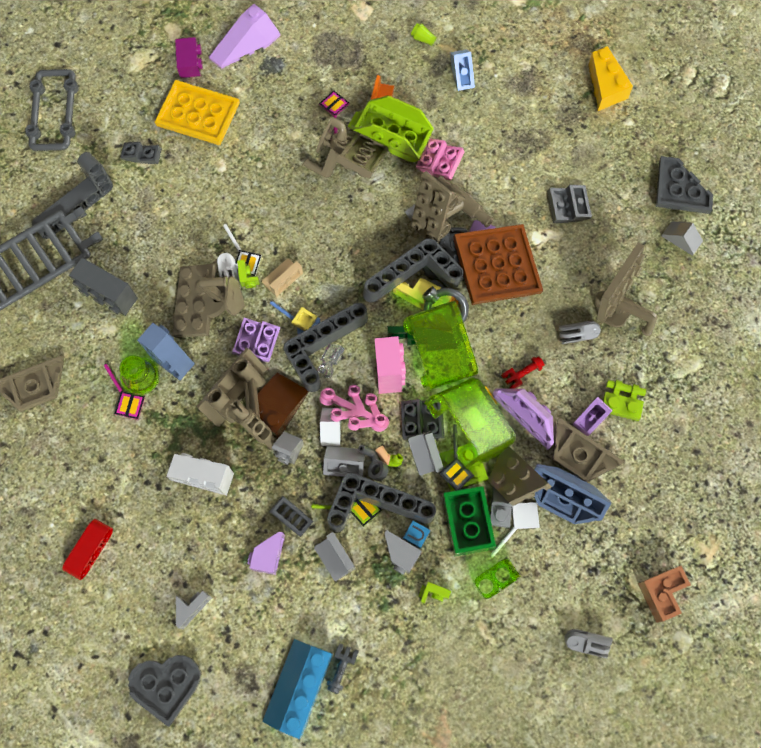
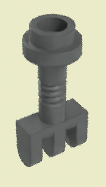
M339 643L334 658L340 660L333 680H328L326 684L328 686L327 690L335 694H339L343 690V686L340 685L343 673L348 663L355 664L359 650L355 649L352 657H350L351 647L347 646L344 654L341 653L343 650V644Z

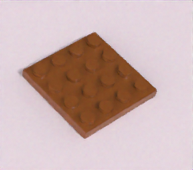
M523 224L454 234L453 240L472 305L536 295L543 292Z

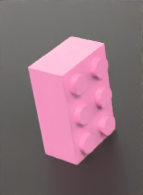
M398 337L375 338L379 394L402 392L406 374L405 362H403V343H399Z

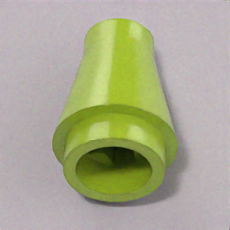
M417 23L411 32L413 39L430 46L437 39L423 24Z

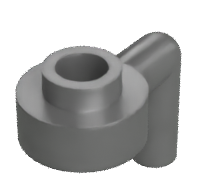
M360 445L358 451L369 456L372 461L368 468L370 478L377 481L385 479L388 474V465L379 460L375 450Z

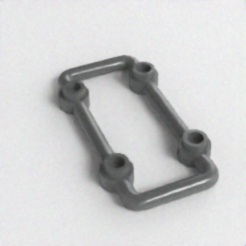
M71 69L40 70L35 74V80H32L29 86L33 93L31 121L25 128V134L29 138L28 144L33 151L66 150L70 146L71 138L76 134L72 126L74 94L79 91L76 75ZM69 76L63 85L67 92L65 123L60 126V133L64 137L63 143L36 144V140L41 137V131L37 126L40 95L45 92L42 77Z

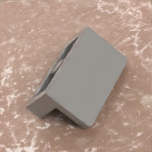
M431 431L408 438L419 475L433 471L438 473L444 469Z
M327 446L324 456L323 475L344 477L352 473L363 477L365 454L360 453L355 448Z
M332 532L326 536L327 539L316 545L314 549L333 580L338 581L356 568Z

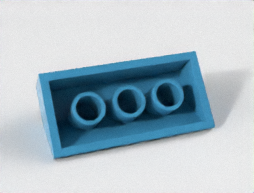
M294 639L262 722L280 732L301 739L333 654Z

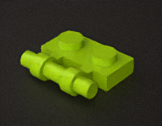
M608 380L606 387L612 388L613 392H605L603 402L613 410L610 414L639 421L644 401L637 400L636 398L637 395L645 396L646 389L640 388L636 384H624L620 380ZM620 391L628 392L630 396H621L619 393Z

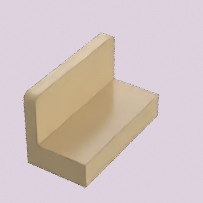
M287 258L263 279L262 283L277 297L303 274L302 266L297 261L293 263Z

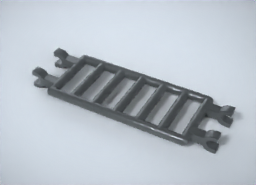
M82 206L67 216L62 211H57L0 245V253L11 248L33 281V283L23 288L0 254V267L17 291L7 298L0 288V311L76 266L81 258L87 259L91 256L87 248L99 243L103 238L97 231L82 241L71 223L87 215ZM58 219L81 252L80 255L73 259L50 227V224ZM41 229L45 231L65 261V264L58 268H55L33 235ZM26 238L50 272L39 278L17 245V243Z

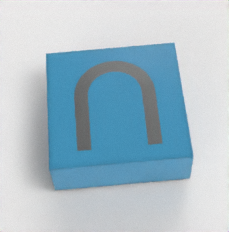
M412 521L403 539L421 549L431 530Z

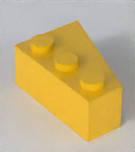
M608 46L592 52L588 67L594 86V96L597 100V110L600 111L628 99L633 85Z

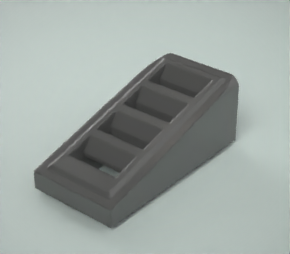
M281 496L269 511L299 537L313 523V520L284 496ZM285 504V509L279 514L277 511ZM288 510H293L292 513L288 516V518L285 519L284 515L288 512ZM296 514H298L299 517L293 524H291L290 521L292 520V518ZM304 519V524L298 530L296 526Z

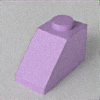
M278 532L256 546L253 553L250 552L248 565H250L249 568L251 570L276 575L285 538L283 532Z

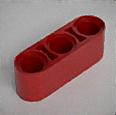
M93 519L64 562L62 570L78 580H82L88 574L110 539L113 528L97 519Z

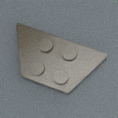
M58 356L1 378L0 394L20 412L56 399L59 392L64 358Z
M561 418L558 419L553 462L587 483L623 464L624 461Z
M506 443L503 445L488 482L512 506L521 503L524 499L534 497L535 492L543 488L549 490L552 487Z

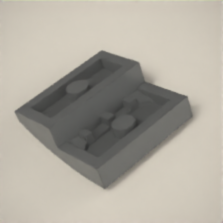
M569 185L567 188L548 189L547 195L553 223L578 222L592 218L585 185Z

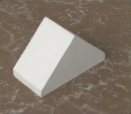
M322 408L320 418L321 446L340 447L341 421L335 422L330 418L331 411L334 408Z

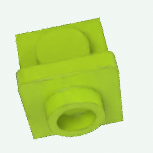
M245 260L237 261L241 286L249 289L260 285V280L257 276L249 277L251 276L250 265H247Z
M428 582L427 586L422 585L418 597L422 598L420 603L424 604L429 592L432 594L431 598L443 602L444 599H449L451 591Z

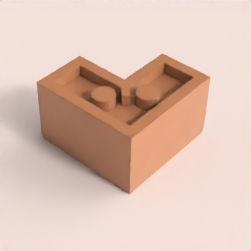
M682 566L638 583L657 623L682 614L672 594L691 585Z

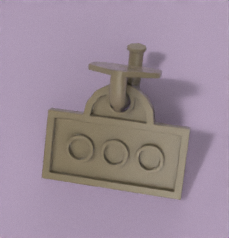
M331 117L316 148V153H319L325 145L331 148L324 167L309 160L310 158H307L302 166L325 178H329L333 174L336 164L339 163L345 169H351L361 177L370 179L387 155L388 148L360 133H357L354 137L348 135L345 124ZM333 127L339 129L338 133L331 134Z
M637 243L607 290L597 293L594 304L598 312V321L612 327H622L632 314L647 321L646 326L642 327V333L645 336H650L655 327L657 315L653 311L635 304L630 298L625 297L626 291L630 289L633 283L632 278L639 275L642 268L639 265H641L645 258V254H643L645 245Z
M214 264L180 267L172 336L175 338L209 336L211 318L219 316L225 309L231 316H236L245 305L239 281L233 276L228 278L227 276L216 277L217 266Z

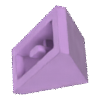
M597 397L573 425L583 434L589 436L613 410Z

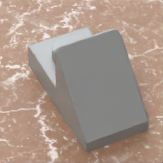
M493 487L490 512L491 524L495 527L510 528L512 505Z
M205 591L197 592L191 598V604L189 605L180 596H176V626L179 629H184L212 597Z

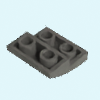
M441 399L401 401L402 436L404 440L428 431L433 433L434 439L444 438L443 402Z

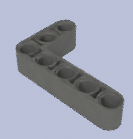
M90 152L82 153L77 160L86 179L32 221V226L57 211H62L65 216L81 206L86 211L112 190L113 183L104 167ZM59 219L50 224L55 234L64 228ZM43 229L38 231L42 238L49 239Z
M428 238L369 278L364 285L363 298L370 303L376 302L425 266L447 287L456 288L463 276V269L434 239Z
M355 303L285 342L284 351L287 359L307 391L316 392L321 387L319 374L308 356L365 325L368 321V314L364 304ZM357 313H363L361 316H355ZM341 322H347L345 325H339ZM324 331H330L329 334H323ZM308 340H314L310 344L306 343ZM292 349H297L296 352L290 353ZM300 364H307L305 367L299 368ZM309 379H316L315 382L308 383Z
M350 473L344 476L327 521L328 527L332 532L338 533L343 531L356 499L423 524L433 521L436 507L430 501ZM348 482H355L357 484L354 488L346 486ZM371 488L375 493L367 495L365 490ZM386 495H391L394 500L386 502L383 498ZM345 499L349 501V505L343 507L339 505V502ZM404 502H409L412 504L413 507L411 509H405L402 506V504ZM423 509H428L431 511L432 514L430 516H424L421 513V511ZM334 518H340L342 523L334 525L331 521Z

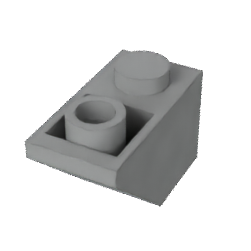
M283 432L273 444L272 450L279 462L286 465L288 463L295 464L304 443L301 438Z

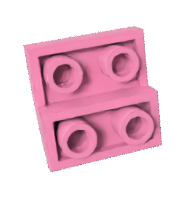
M430 138L416 168L422 172L427 171L432 176H443L446 180L451 181L464 154V150L461 147L449 146L444 140Z

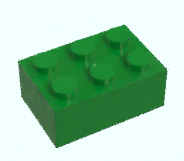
M484 486L443 493L442 498L454 557L494 550L496 543Z

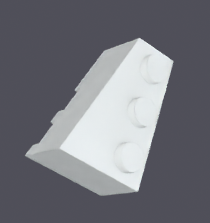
M181 453V455L174 454L166 477L171 481L227 496L234 473L230 466L226 464L211 462L204 458L196 459L189 454Z

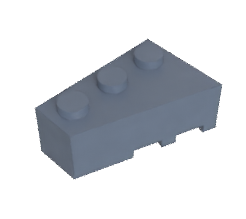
M152 323L137 341L153 361L181 381L195 363L178 346L174 338L169 334L170 332L163 325L158 327Z

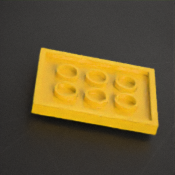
M175 80L155 120V124L161 128L221 145L240 102L237 98Z

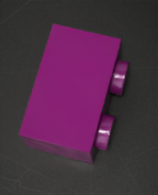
M196 37L175 39L176 63L180 78L201 76L200 69H203L202 58H200V55H202L201 44L197 43Z

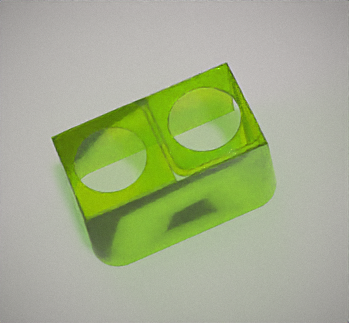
M503 559L477 576L473 584L482 598L487 600L511 585L521 576L510 560ZM499 568H506L509 571L510 578L508 581L500 582L496 579L495 574ZM483 579H488L493 583V590L488 594L482 593L479 589V583Z

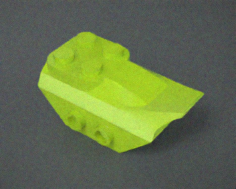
M389 95L369 100L364 109L355 112L348 125L352 130L387 146L388 151L393 155L409 162L420 160L434 129L421 109Z

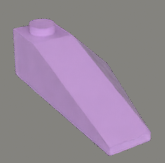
M253 4L239 17L209 56V59L222 69L239 61L240 57L248 53L251 55L261 47L264 49L270 46L280 37V33L268 15Z

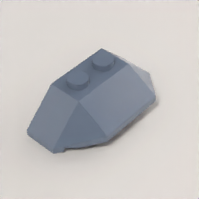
M536 465L534 470L552 486L549 490L543 488L535 492L534 497L538 506L573 524L601 521L611 505V501L595 486L558 467Z

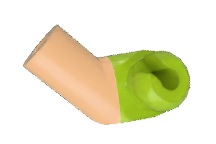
M380 446L375 450L380 460L388 466L398 467L403 462L401 454H388L384 446Z

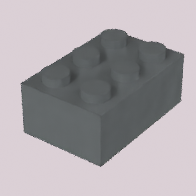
M84 258L80 259L69 274V277L73 280L72 284L79 289L78 291L86 297L92 296L96 303L101 306L104 304L109 306L108 309L117 315L121 313L126 316L138 299L128 283Z

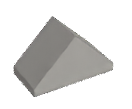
M672 221L662 234L663 238L692 256L703 242L695 225L690 222Z

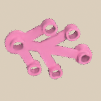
M351 385L348 389V395L352 398L354 404L336 396L331 388H325L321 391L319 400L322 404L329 406L335 403L349 410L342 411L339 408H334L330 415L333 421L339 422L342 419H349L348 428L353 431L359 428L371 427L373 430L381 432L388 427L389 419L385 415L380 414L376 405L377 396L375 394L369 393L365 397L364 402L369 406L370 413L363 406L359 396L360 388L357 385ZM357 417H363L366 420L360 421Z

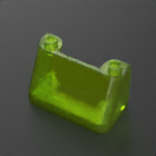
M455 301L405 317L403 328L406 333L414 337L424 368L423 376L420 377V380L427 392L468 380L478 374L475 356L459 307Z

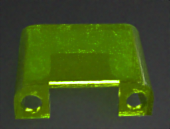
M470 378L434 394L424 402L434 419L438 418L448 409L469 442L456 453L466 469L494 459L515 442L514 430L482 382L477 378ZM440 402L441 407L439 410H436L433 404ZM467 450L473 453L472 461L468 460L465 456Z

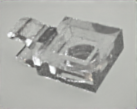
M328 344L320 359L322 364L318 367L317 372L324 373L326 369L324 377L331 378L334 372L333 365H337L341 360L345 348L341 345Z

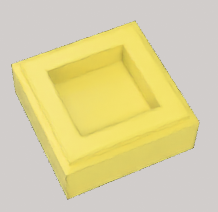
M301 307L291 323L306 331L312 327L318 316Z

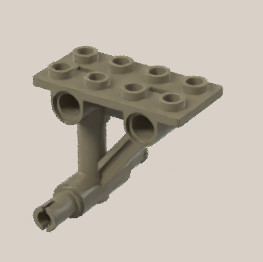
M427 171L422 174L410 226L424 239L431 238L439 244L440 239L445 237L451 229L447 219L461 210L471 219H477L486 228L493 223L494 218L483 210L482 205L473 199L470 193L465 192L458 185L451 184L443 176L435 179Z
M246 348L196 407L217 427H220L225 420L230 423H239L259 443H264L269 450H272L273 443L277 439L272 435L271 429L260 419L258 393L267 384L266 380L262 377L267 368L250 349ZM244 397L246 398V407L241 404Z

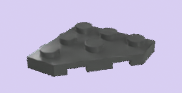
M661 156L659 159L655 207L710 214L713 208V194L700 184L701 181L683 166L684 163L679 158Z

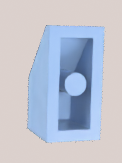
M467 49L450 52L451 67L457 90L475 88L471 52Z

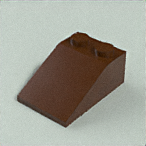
M278 372L258 393L260 419L271 429L272 435L277 439L285 431L309 393L304 387Z

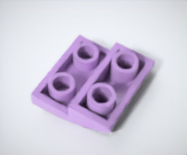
M244 318L232 354L240 356L248 348L260 361L269 362L280 327L264 321L259 323Z

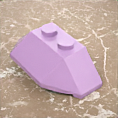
M496 388L492 394L495 400L549 450L554 443L553 416L549 408L537 402L535 395L527 392L525 389Z

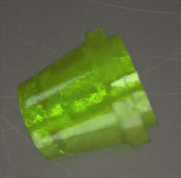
M131 355L124 358L120 363V381L129 393L145 395L157 386L160 374L157 366L151 360ZM134 368H138L135 373H132Z

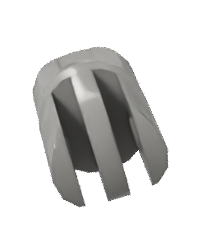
M595 321L559 326V330H561L559 334L562 338L560 343L568 344L595 339L600 335V325Z
M571 629L565 634V644L569 649L608 658L613 641L612 638L578 629Z

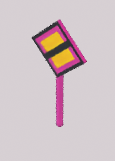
M334 90L319 103L321 107L336 119L337 115L350 104V102ZM334 127V134L338 133L337 128Z
M104 364L106 371L120 392L114 414L139 419L145 396L124 392L109 366Z

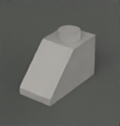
M386 530L384 533L391 564L394 565L393 569L402 575L405 572L410 574L422 551Z

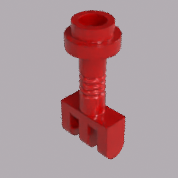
M539 356L531 358L532 363L518 372L511 368L501 376L504 379L510 375L511 377L505 382L507 385L515 382L510 389H517L523 385L522 377L535 369L538 371L543 369L542 367L545 366L543 360Z

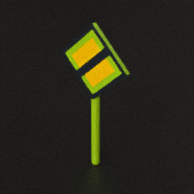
M356 499L351 514L364 527L382 509ZM311 505V508L331 509L332 505Z

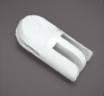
M229 253L220 254L217 258L219 276H227V278L233 276L239 281L234 257Z

